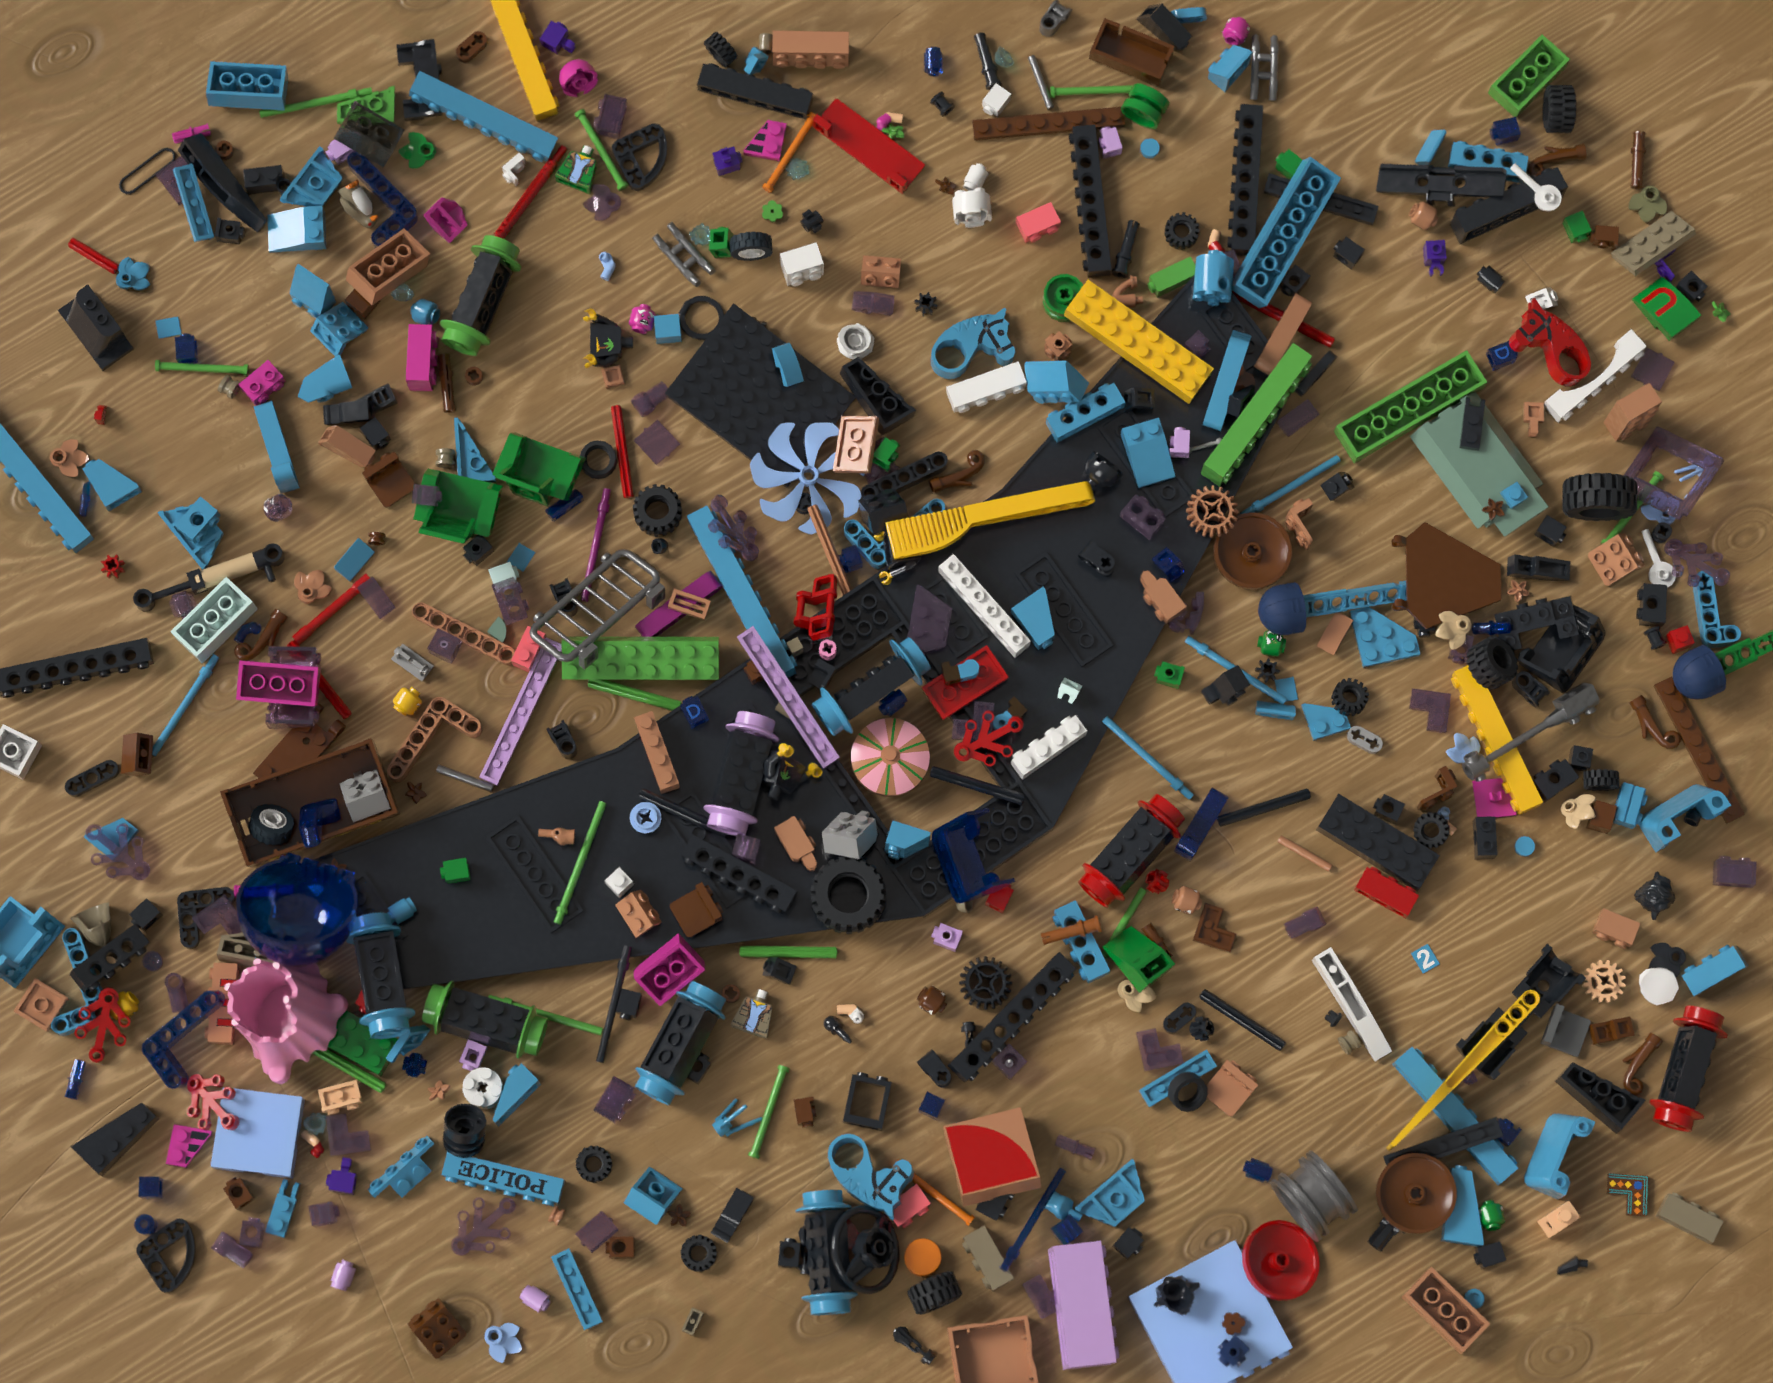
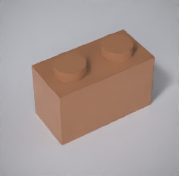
M1603 908L1599 913L1592 933L1596 934V938L1600 940H1611L1615 942L1614 945L1625 949L1632 946L1641 923Z

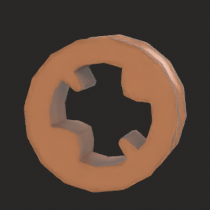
M557 1205L554 1207L548 1222H555L556 1226H558L565 1213V1209L560 1210Z

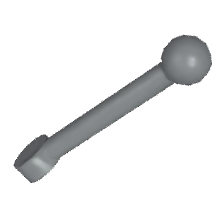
M1217 438L1216 441L1195 447H1189V454L1198 449L1218 445L1222 438Z

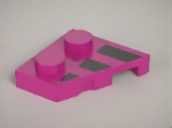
M767 120L746 146L743 154L780 161L787 124Z
M174 1125L166 1164L187 1168L206 1140L211 1137L212 1131Z

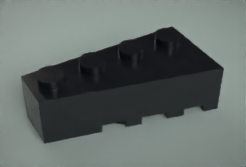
M859 357L842 366L840 375L853 395L856 396L868 416H877L879 418L877 430L881 436L914 417L916 409L909 406L902 396L896 394L890 388V385L885 381L883 382Z
M1574 1062L1567 1066L1555 1080L1560 1087L1615 1134L1625 1127L1646 1101L1641 1097L1631 1094L1626 1089L1613 1085L1607 1079L1604 1080L1596 1076L1595 1073Z
M140 1103L70 1147L98 1175L103 1176L159 1118L145 1104Z

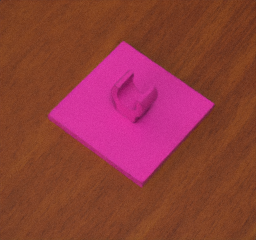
M1502 778L1486 779L1479 782L1472 781L1477 817L1495 816V818L1516 816V811L1512 809L1510 804L1512 800L1510 794H1506L1502 788V783H1504Z

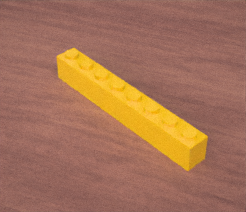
M490 0L536 121L558 114L557 107L560 106L556 96L552 97L550 91L553 90L550 79L546 80L544 73L547 72L544 63H539L537 58L540 56L537 46L532 45L531 40L534 38L530 28L526 29L524 23H527L524 12L520 13L518 9L521 6L519 0Z
M1467 665L1454 671L1451 681L1454 688H1458L1461 694L1459 696L1463 706H1467L1469 710L1468 717L1472 724L1475 723L1478 729L1476 731L1480 741L1484 742L1486 755H1489L1513 739L1489 689L1477 683ZM1517 747L1493 761L1495 764L1493 769L1496 775L1502 778L1504 782L1502 783V788L1506 794H1510L1512 799L1510 804L1514 811L1521 815L1541 806L1543 801Z

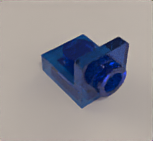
M1167 547L1152 558L1153 563L1166 575L1170 582L1179 578L1185 571L1181 560Z

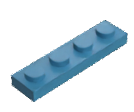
M193 164L175 167L173 172L194 243L214 238Z
M1206 1049L1143 1087L1139 1092L1150 1108L1168 1097L1169 1084L1178 1074L1193 1072L1201 1077L1216 1068L1217 1065Z
M570 1249L552 1256L553 1263L584 1331L602 1323L600 1314Z

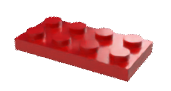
M987 645L956 664H963L969 659L975 660L979 664V673L976 678L945 685L943 674L922 686L923 692L942 720L947 719L1009 678Z

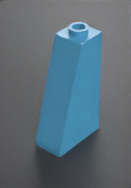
M1455 1165V1168H1451L1449 1171L1456 1184L1457 1199L1452 1214L1443 1224L1441 1241L1481 1247L1484 1244L1472 1171L1467 1170L1465 1166Z

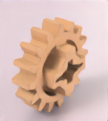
M1599 960L1597 966L1595 963L1590 964L1591 969H1585V972L1588 974L1584 975L1586 983L1582 984V987L1588 988L1585 994L1591 993V1000L1597 997L1598 1003H1601L1603 999H1605L1606 1003H1609L1610 997L1615 1001L1617 999L1616 994L1621 995L1623 993L1620 988L1626 986V984L1621 983L1626 978L1625 976H1620L1623 970L1615 969L1617 964L1615 963L1611 966L1609 960L1605 964ZM1598 969H1607V971H1606V972H1603V973H1600L1599 971H1596V970H1598ZM1613 974L1616 978V983L1613 980ZM1606 978V984L1603 986L1601 979ZM1591 980L1594 981L1595 988H1593ZM1604 990L1612 992L1610 994H1601Z

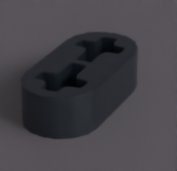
M1183 1003L1170 1013L1163 1021L1164 1031L1170 1034L1178 1032L1195 1017V1006L1191 1003ZM1182 1008H1191V1016L1185 1015L1181 1018L1180 1015L1184 1012ZM1176 1018L1179 1020L1175 1024L1176 1029L1167 1027L1169 1024L1167 1020L1174 1021Z

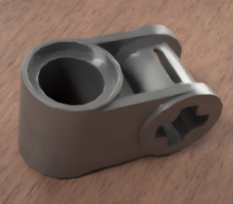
M1054 0L1041 19L1040 33L1045 37L1053 36L1068 19L1072 9H1067L1059 3V0ZM1050 23L1053 27L1048 28L1044 24Z

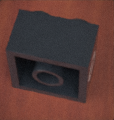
M885 489L879 494L866 495L863 499L858 500L862 521L873 534L886 531V522L909 518L906 503L895 489Z

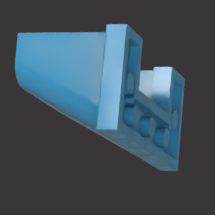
M10 896L0 908V978L16 988L64 929L65 925L41 906L33 914Z

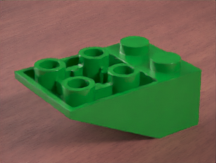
M1132 926L1103 946V949L1139 993L1168 973L1175 965L1163 948Z

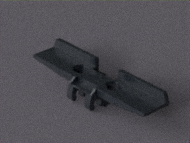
M1380 164L1376 192L1426 195V201L1431 206L1435 205L1434 200L1447 201L1449 207H1455L1454 197L1456 196L1504 197L1507 170L1498 167L1454 166V168L1434 167V165ZM1435 175H1455V176H1435ZM1420 179L1428 180L1425 186H1419L1418 183ZM1463 180H1465V185L1461 188H1458L1461 184H1463Z

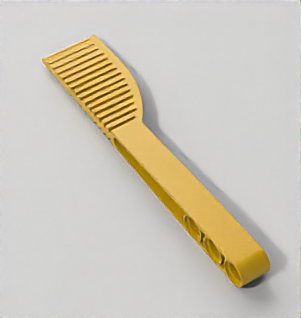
M1089 481L966 505L962 508L958 507L957 509L953 508L952 510L948 509L947 511L943 510L942 512L938 511L936 513L890 521L885 524L894 559H901L941 550L959 540L971 527L1083 507L1093 504L1095 498Z
M1527 990L1494 1023L1386 1147L1388 1151L1393 1149L1526 1018L1540 1001L1539 994L1536 991ZM1525 996H1532L1534 998V1004H1527L1525 1001ZM1513 1009L1520 1012V1019H1515L1512 1016L1511 1012ZM1498 1024H1505L1507 1032L1501 1033L1498 1030Z

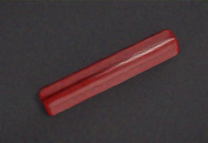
M75 238L69 241V248L110 273H117L119 267L117 263Z

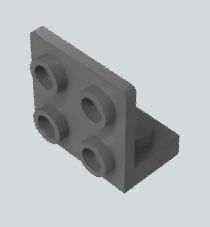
M1556 1004L1552 1009L1540 1044L1578 1057L1591 1021L1563 1010L1565 1006Z

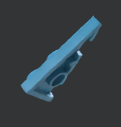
M454 418L458 475L485 482H496L495 476L492 475V471L469 436L466 428L460 419Z

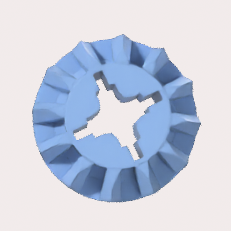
M649 802L637 804L630 813L631 825L637 832L644 834L654 832L661 823L660 810L656 805ZM651 811L649 818L652 822L646 821L642 824V818L639 814L646 815Z

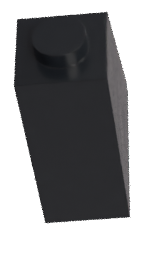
M1163 3L1148 6L1137 18V21L1158 39L1175 46L1174 50L1186 48L1189 44V39L1192 37Z

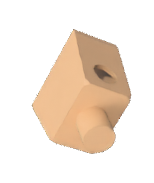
M1568 1200L1537 1222L1547 1237L1550 1238L1579 1219L1580 1216Z

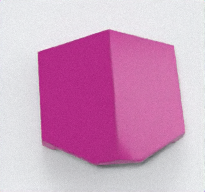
M443 197L423 215L432 229L448 243L467 226L463 209L456 201Z

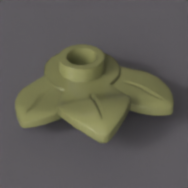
M1646 186L1641 193L1632 196L1628 208L1629 210H1638L1641 220L1647 223L1653 219L1656 213L1665 215L1667 204L1660 197V192L1656 187ZM1651 193L1653 198H1648L1647 194Z

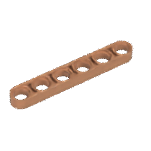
M421 602L413 606L412 614L417 621L504 665L512 664L511 660L515 653L512 647ZM419 607H424L427 613L425 616L419 617L416 615V610ZM442 616L444 618L442 625L437 626L433 624L434 617ZM452 625H459L461 631L458 634H452L450 632ZM469 634H477L478 640L475 643L468 642L467 637ZM487 642L495 644L493 651L488 652L484 649ZM508 650L512 652V658L506 661L502 659L501 655L504 651Z

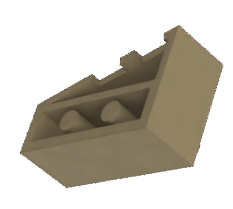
M285 929L267 932L264 930L249 934L221 935L217 951L218 959L221 962L234 963L246 967H254L253 962L257 958L271 963H280L287 936Z

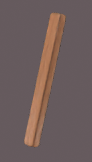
M817 504L808 507V512L834 576L837 579L841 593L845 595L852 588Z

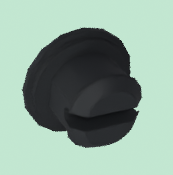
M1330 1010L1325 1016V1020L1331 1023L1330 1027H1335L1342 1018L1341 1013L1337 1014L1333 1010Z

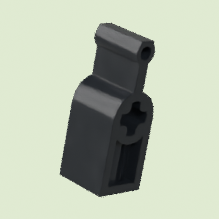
M360 400L323 405L324 425L370 421L375 417L374 401Z
M736 1187L710 1234L728 1244L752 1204L754 1197Z

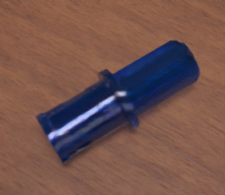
M1492 620L1486 623L1474 622L1472 624V632L1474 635L1489 634L1490 636L1510 633L1511 624L1509 622H1494Z
M74 1060L71 1075L67 1078L69 1081L64 1097L77 1100L81 1082L83 1083L81 1079L86 1064L85 1061Z

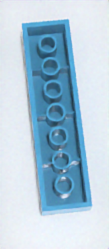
M1312 157L1301 161L1234 276L1232 291L1258 308L1268 305L1341 177Z

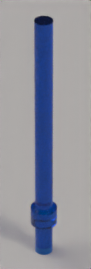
M1058 1169L1015 1243L1009 1247L1006 1252L1007 1256L1000 1266L1002 1271L1007 1272L1013 1260H1016L1019 1256V1250L1066 1173L1064 1169Z

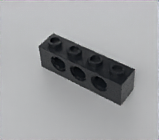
M134 924L72 969L69 975L83 993L88 990L92 992L101 985L99 983L104 978L108 980L116 974L115 970L120 966L122 969L132 962L131 958L135 955L137 957L143 955L147 951L146 947L150 942ZM122 945H128L131 948V952H125L122 949ZM106 957H113L115 959V963L111 964L107 962ZM97 968L100 974L94 975L90 969Z

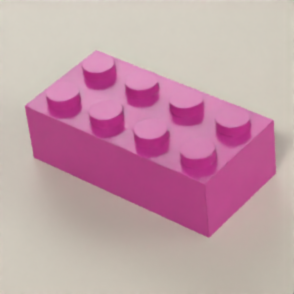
M239 660L236 700L318 706L321 667Z

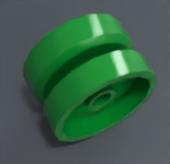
M1134 84L1129 92L1130 98L1125 99L1121 111L1134 123L1145 128L1156 129L1162 120L1161 115L1166 113L1170 102L1159 91L1144 84Z
M1060 274L1052 277L1044 288L1043 307L1045 312L1056 321H1071L1064 316V313L1083 287V283L1077 277L1070 274Z

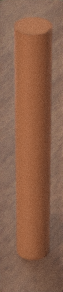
M1282 835L1277 841L1278 843L1329 872L1332 864Z

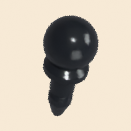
M835 1016L825 1018L823 1025L827 1031H831L833 1035L837 1034L843 1041L849 1044L852 1043L850 1036L842 1029L843 1025L839 1023Z

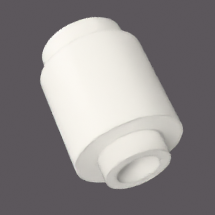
M978 163L971 165L964 179L965 184L963 187L968 191L982 188L988 176L987 168Z

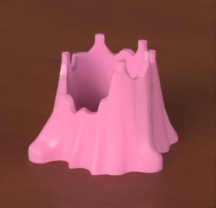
M257 958L253 962L255 966L245 969L240 980L225 985V990L228 991L229 997L228 1014L233 1018L232 1025L250 1042L254 1057L261 1060L263 1072L268 1074L273 1082L284 1084L290 1078L291 1067L295 1060L302 1059L308 1062L314 1051L327 1050L330 1040L336 1035L337 1020L347 1010L348 1001L340 994H327V980L320 975L319 967L315 963L296 967L279 964L278 962L262 961Z

